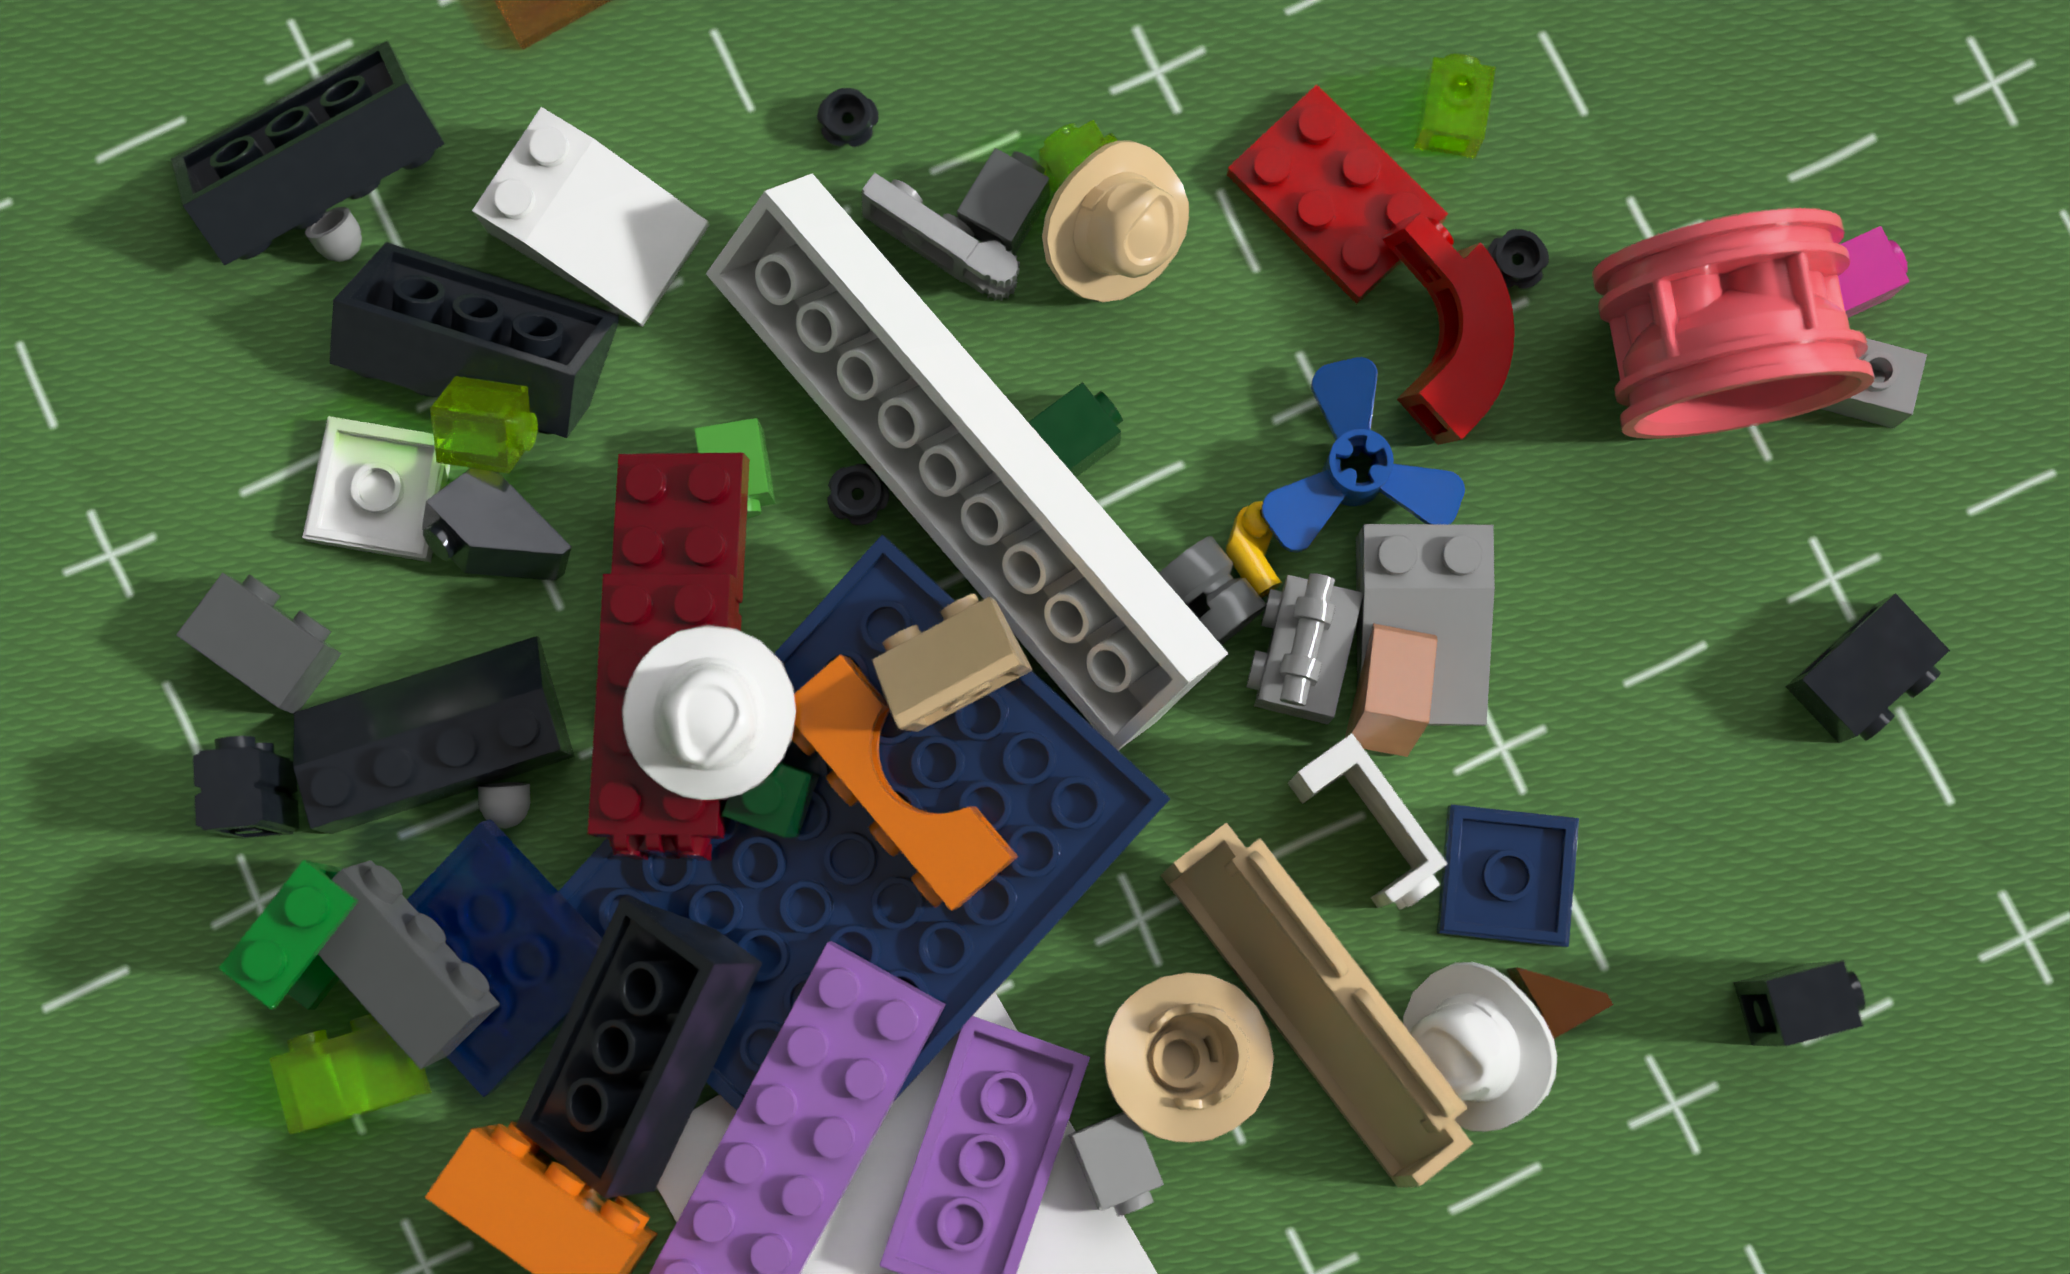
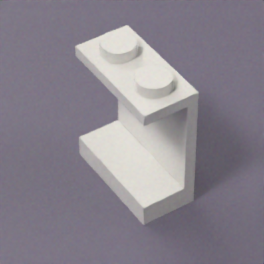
M1350 734L1298 771L1288 784L1303 804L1342 775L1347 778L1411 866L1409 871L1371 897L1378 908L1395 903L1399 910L1406 906L1410 907L1440 885L1433 874L1447 865V863L1355 736Z

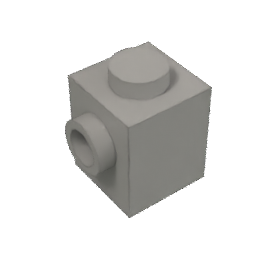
M1866 338L1868 350L1858 359L1867 361L1872 365L1874 374L1873 384L1857 395L1821 409L1895 428L1913 415L1927 354Z

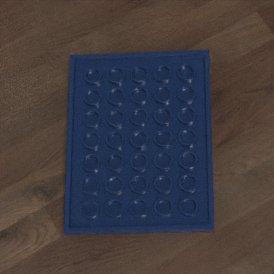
M881 535L780 646L774 655L782 662L793 686L794 694L836 657L843 655L852 659L887 701L872 659L886 652L882 643L894 634L913 625H918L921 633L945 621L940 611L954 603L955 600L890 540ZM1030 671L919 732L899 729L890 710L881 731L879 756L882 770L890 786L903 800L918 809L938 814L950 813L967 807H977L1018 855L1012 863L959 908L950 910L944 902L936 908L921 894L911 880V877L918 870L902 851L893 857L879 844L868 829V826L875 819L859 800L853 806H849L837 794L826 779V776L833 769L817 750L808 756L791 739L781 762L820 775L799 837L784 838L725 817L724 839H711L710 842L712 844L711 861H698L693 858L680 857V859H666L654 853L648 854V860H634L629 857L613 856L607 837L535 916V919L587 969L594 958L621 897H632L714 928L761 961L762 965L707 1079V1083L736 1111L826 944L832 941L946 1004L896 1096L895 1102L1171 798L1033 671Z

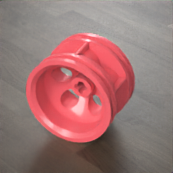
M1796 208L1751 212L1713 219L1674 229L1639 241L1608 256L1594 268L1592 273L1594 287L1599 294L1603 295L1598 303L1601 319L1610 325L1620 382L1614 388L1615 397L1619 404L1628 406L1619 417L1622 432L1625 435L1645 439L1679 438L1757 426L1833 405L1859 394L1873 384L1874 374L1872 365L1867 361L1858 359L1868 350L1866 336L1859 331L1850 330L1838 276L1844 273L1850 265L1847 248L1839 244L1844 237V228L1840 216L1826 210Z

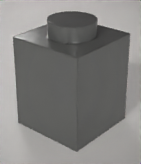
M995 148L958 208V218L969 226L974 233V238L982 242L997 240L1006 246V251L1012 250V254L1015 256L1050 198V178L1043 175L1045 173L1043 166L1028 155L1014 151L1009 156Z

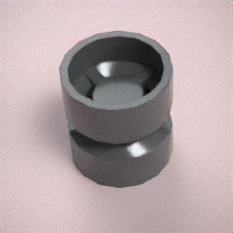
M1208 536L1183 552L1161 570L1159 574L1214 638L1223 645L1252 622L1266 608L1267 604L1246 578L1233 579L1230 575L1233 562L1212 536Z

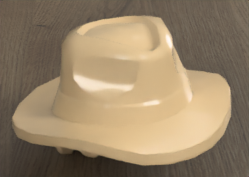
M1131 140L1114 141L1105 144L1076 167L1055 192L1045 215L1042 233L1046 263L1059 283L1078 297L1097 302H1107L1125 299L1145 288L1156 279L1177 254L1186 236L1189 221V202L1183 185L1174 170L1161 155L1150 147Z
M1182 973L1162 977L1141 987L1131 995L1117 1010L1108 1028L1104 1051V1066L1108 1085L1115 1101L1126 1116L1140 1129L1157 1138L1190 1143L1212 1140L1237 1128L1254 1114L1270 1087L1274 1062L1270 1033L1258 1007L1237 986L1212 975Z

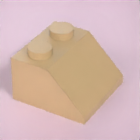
M976 594L968 595L940 611L945 621L921 633L918 625H913L894 634L882 643L886 652L872 659L899 729L919 732L1032 671L1026 656L994 599L988 597L979 602Z

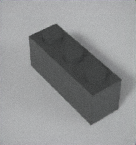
M372 860L341 869L332 880L359 900V902L319 951L318 955L420 1069L447 1057L500 1005L489 992L488 981L477 968L469 963L462 962L445 943L446 937L443 930L433 919L415 910L401 894L402 886L390 871L375 865Z

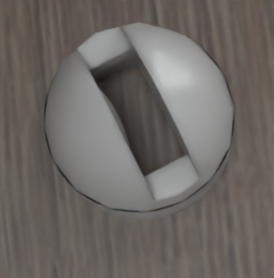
M336 207L326 211L325 215L317 223L308 227L305 232L317 252L326 259L337 262L351 259L359 251L362 242L361 228L347 207Z
M503 782L478 785L479 809L483 817L491 825L507 829L518 825L526 817L531 803L530 783Z

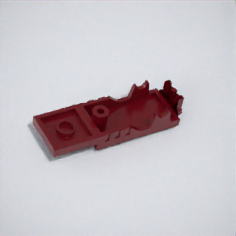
M744 453L618 454L611 574H603L588 818V834L594 837H608L613 856L629 857L634 860H648V854L654 853L666 859H680V857L693 858L698 861H711V839H724L725 816H722L728 797L708 800L685 797L666 789L652 779L638 764L628 746L624 729L623 706L627 687L637 666L655 645L678 631L706 625L733 628L741 631L742 616L739 614V603L743 602L750 461Z

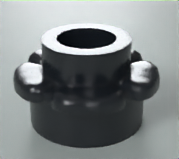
M841 88L833 91L823 100L819 106L817 118L823 125L821 133L830 144L837 147H842L844 144H849L851 147H859L867 143L873 136L872 127L878 123L879 114L875 103L871 99H867L861 91L852 88ZM851 114L854 120L852 123L846 124L842 121L843 116Z
M1523 229L1507 231L1502 238H1495L1488 247V252L1500 269L1507 288H1511L1513 285L1518 286L1520 289H1528L1535 286L1542 279V269L1549 262L1548 250L1542 240L1536 234ZM1520 255L1523 263L1515 265L1512 262V256Z
M860 463L855 466L843 467L833 474L828 484L831 495L828 496L827 502L831 512L838 519L844 520L847 518L853 525H866L877 518L879 510L886 508L889 501V488L884 482H881L880 477L870 465ZM856 489H861L864 492V496L860 500L852 498V493Z

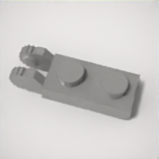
M876 173L872 175L862 189V213L864 218L959 281L965 282L981 294L986 293L988 298L992 297L994 301L996 299L1002 301L1003 298H1009L1010 294H1014V290L1017 287L1016 281L1017 275H1019L1020 262L1017 261V255L1014 256L1012 254V250L1006 251V246L997 240L979 243L978 240L973 238V231L962 220L947 213L941 217L923 205L920 195L906 183L897 179H893L890 183Z

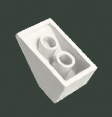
M542 107L472 210L488 233L642 327L709 227V222L601 143Z

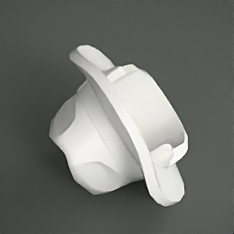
M711 625L678 631L655 645L637 666L627 687L623 706L624 729L628 746L643 770L666 789L685 797L702 800L723 799L739 795L760 784L783 758L793 735L796 715L793 686L782 662L760 640L733 628Z
M1457 962L1431 974L1413 992L1403 1017V1025L1466 1105L1467 1109L1454 1119L1460 1127L1469 1131L1482 1132L1500 1130L1522 1120L1535 1110L1549 1094L1555 1079L1557 1062L1553 1036L1533 1003L1510 979L1496 969L1483 964Z

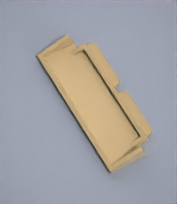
M1225 823L1176 860L1160 875L1397 1187L1423 1185L1473 1144L1454 1120L1467 1109L1466 1105L1261 839L1246 849L1230 826Z

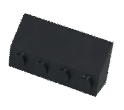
M387 40L171 158L183 207L225 266L238 258L247 260L256 257L270 246L272 239L292 228L301 230L314 225L325 215L327 209L347 198L359 199L370 194L379 186L381 179L401 168L413 169L421 166L434 155L437 148L445 144L431 115Z
M386 242L333 300L329 364L352 370L365 378H377L412 389L422 396L437 397L463 405L483 415L498 416L517 422L543 434H555L568 438L590 407L618 327L619 314Z
M538 636L294 712L293 768L310 829L329 834L476 789L481 784L498 782L575 757L540 637Z
M621 897L516 1127L603 1198L654 1192L759 972L762 962L714 928L638 899Z

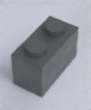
M222 572L176 635L276 707L292 714L300 711L342 654L325 642L331 631L301 610L297 612L293 619L274 606L281 596L249 574L241 583Z

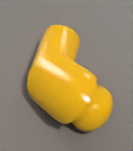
M1257 501L1241 509L1235 517L1226 545V553L1233 562V566L1240 577L1246 578L1259 596L1263 598L1269 594L1270 589H1277L1282 582L1265 557L1273 533L1262 517L1263 501Z

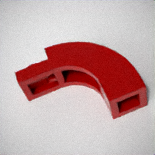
M1419 212L1398 222L1382 240L1425 287L1433 299L1438 313L1440 332L1435 355L1425 371L1397 400L1434 442L1440 445L1462 440L1479 423L1498 398L1506 381L1514 351V315L1507 285L1500 269L1484 245L1479 242L1456 251L1453 247L1454 241L1449 231L1437 220L1430 217L1427 218L1423 212Z

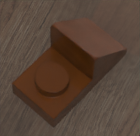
M1507 968L1513 983L1533 1003L1545 1020L1553 1039L1613 1005L1607 993L1523 968Z

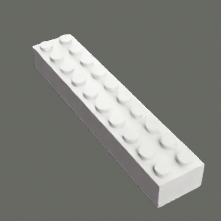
M813 174L764 191L706 275L984 599L991 597L997 602L1013 634L1090 724L1115 748L1121 749L1155 724L1228 654L1227 651Z

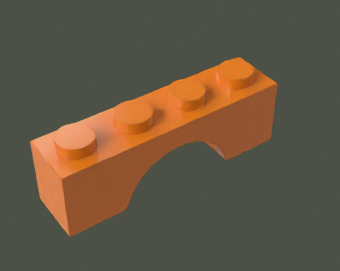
M839 655L794 694L796 715L791 739L808 756L817 750L833 769L826 776L829 784L849 806H853L859 800L875 819L868 826L872 835L891 856L894 857L902 851L918 870L911 877L912 882L934 907L937 908L944 902L950 910L959 908L1018 857L977 807H967L944 814L931 813L907 803L893 790L884 775L879 756L881 731L891 709L888 702L851 658Z

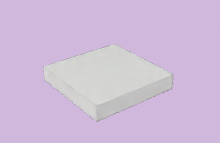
M328 416L302 538L313 543L431 562L433 551L426 543L422 530L425 503L447 485L455 440L450 436Z

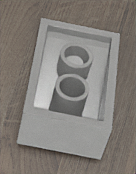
M1364 524L1356 536V591L1363 593L1357 618V686L1373 623L1436 635L1438 641L1428 726L1487 725L1494 606L1493 525Z

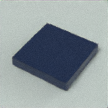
M1449 805L1447 809L1443 855L1447 865L1442 867L1437 934L1569 947L1579 818Z

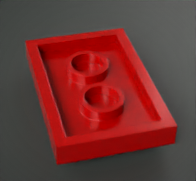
M1317 84L1238 157L1227 170V176L1356 304L1402 262L1382 240L1398 222L1423 212L1427 218H1433L1442 224L1448 215Z

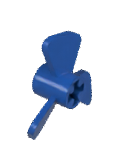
M1356 357L1329 363L1316 371L1311 382V390L1336 441L1324 463L1322 472L1270 492L1263 501L1261 510L1263 520L1281 546L1290 552L1297 553L1306 550L1340 503L1346 506H1361L1371 502L1380 492L1425 524H1451L1457 516L1465 493L1464 483L1457 474L1446 470L1393 464L1394 459L1390 445L1380 434L1371 431L1378 371L1375 364L1367 358ZM1360 452L1369 456L1372 462L1368 475L1372 484L1370 481L1356 483L1357 472L1352 468L1341 471V459L1336 457L1345 459L1350 456H1359Z

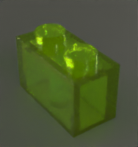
M372 1014L349 1021L352 1032L332 1039H328L326 1030H319L287 1040L289 1052L269 1058L289 1135L310 1132L430 1094L432 1092L425 1067L420 1069Z

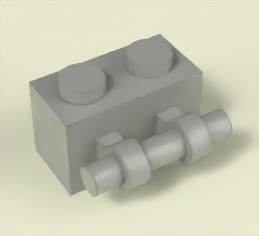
M1315 573L1309 574L1308 579L1287 575L1282 591L1270 589L1261 626L1272 629L1267 653L1255 650L1246 686L1247 688L1258 690L1254 707L1324 724H1329L1335 716L1363 597L1362 592L1334 586V578Z

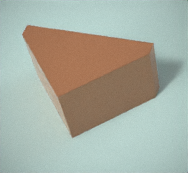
M1373 623L1345 738L1353 734L1363 749L1408 757L1429 724L1438 641L1436 635Z

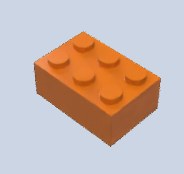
M511 1121L508 1127L502 1124L473 1128L425 1196L426 1199L533 1274H632L658 1235V1233L646 1226L651 1217L643 1209L622 1196H618L614 1202L603 1198L563 1164L556 1163L540 1152L541 1147L516 1127L517 1123Z

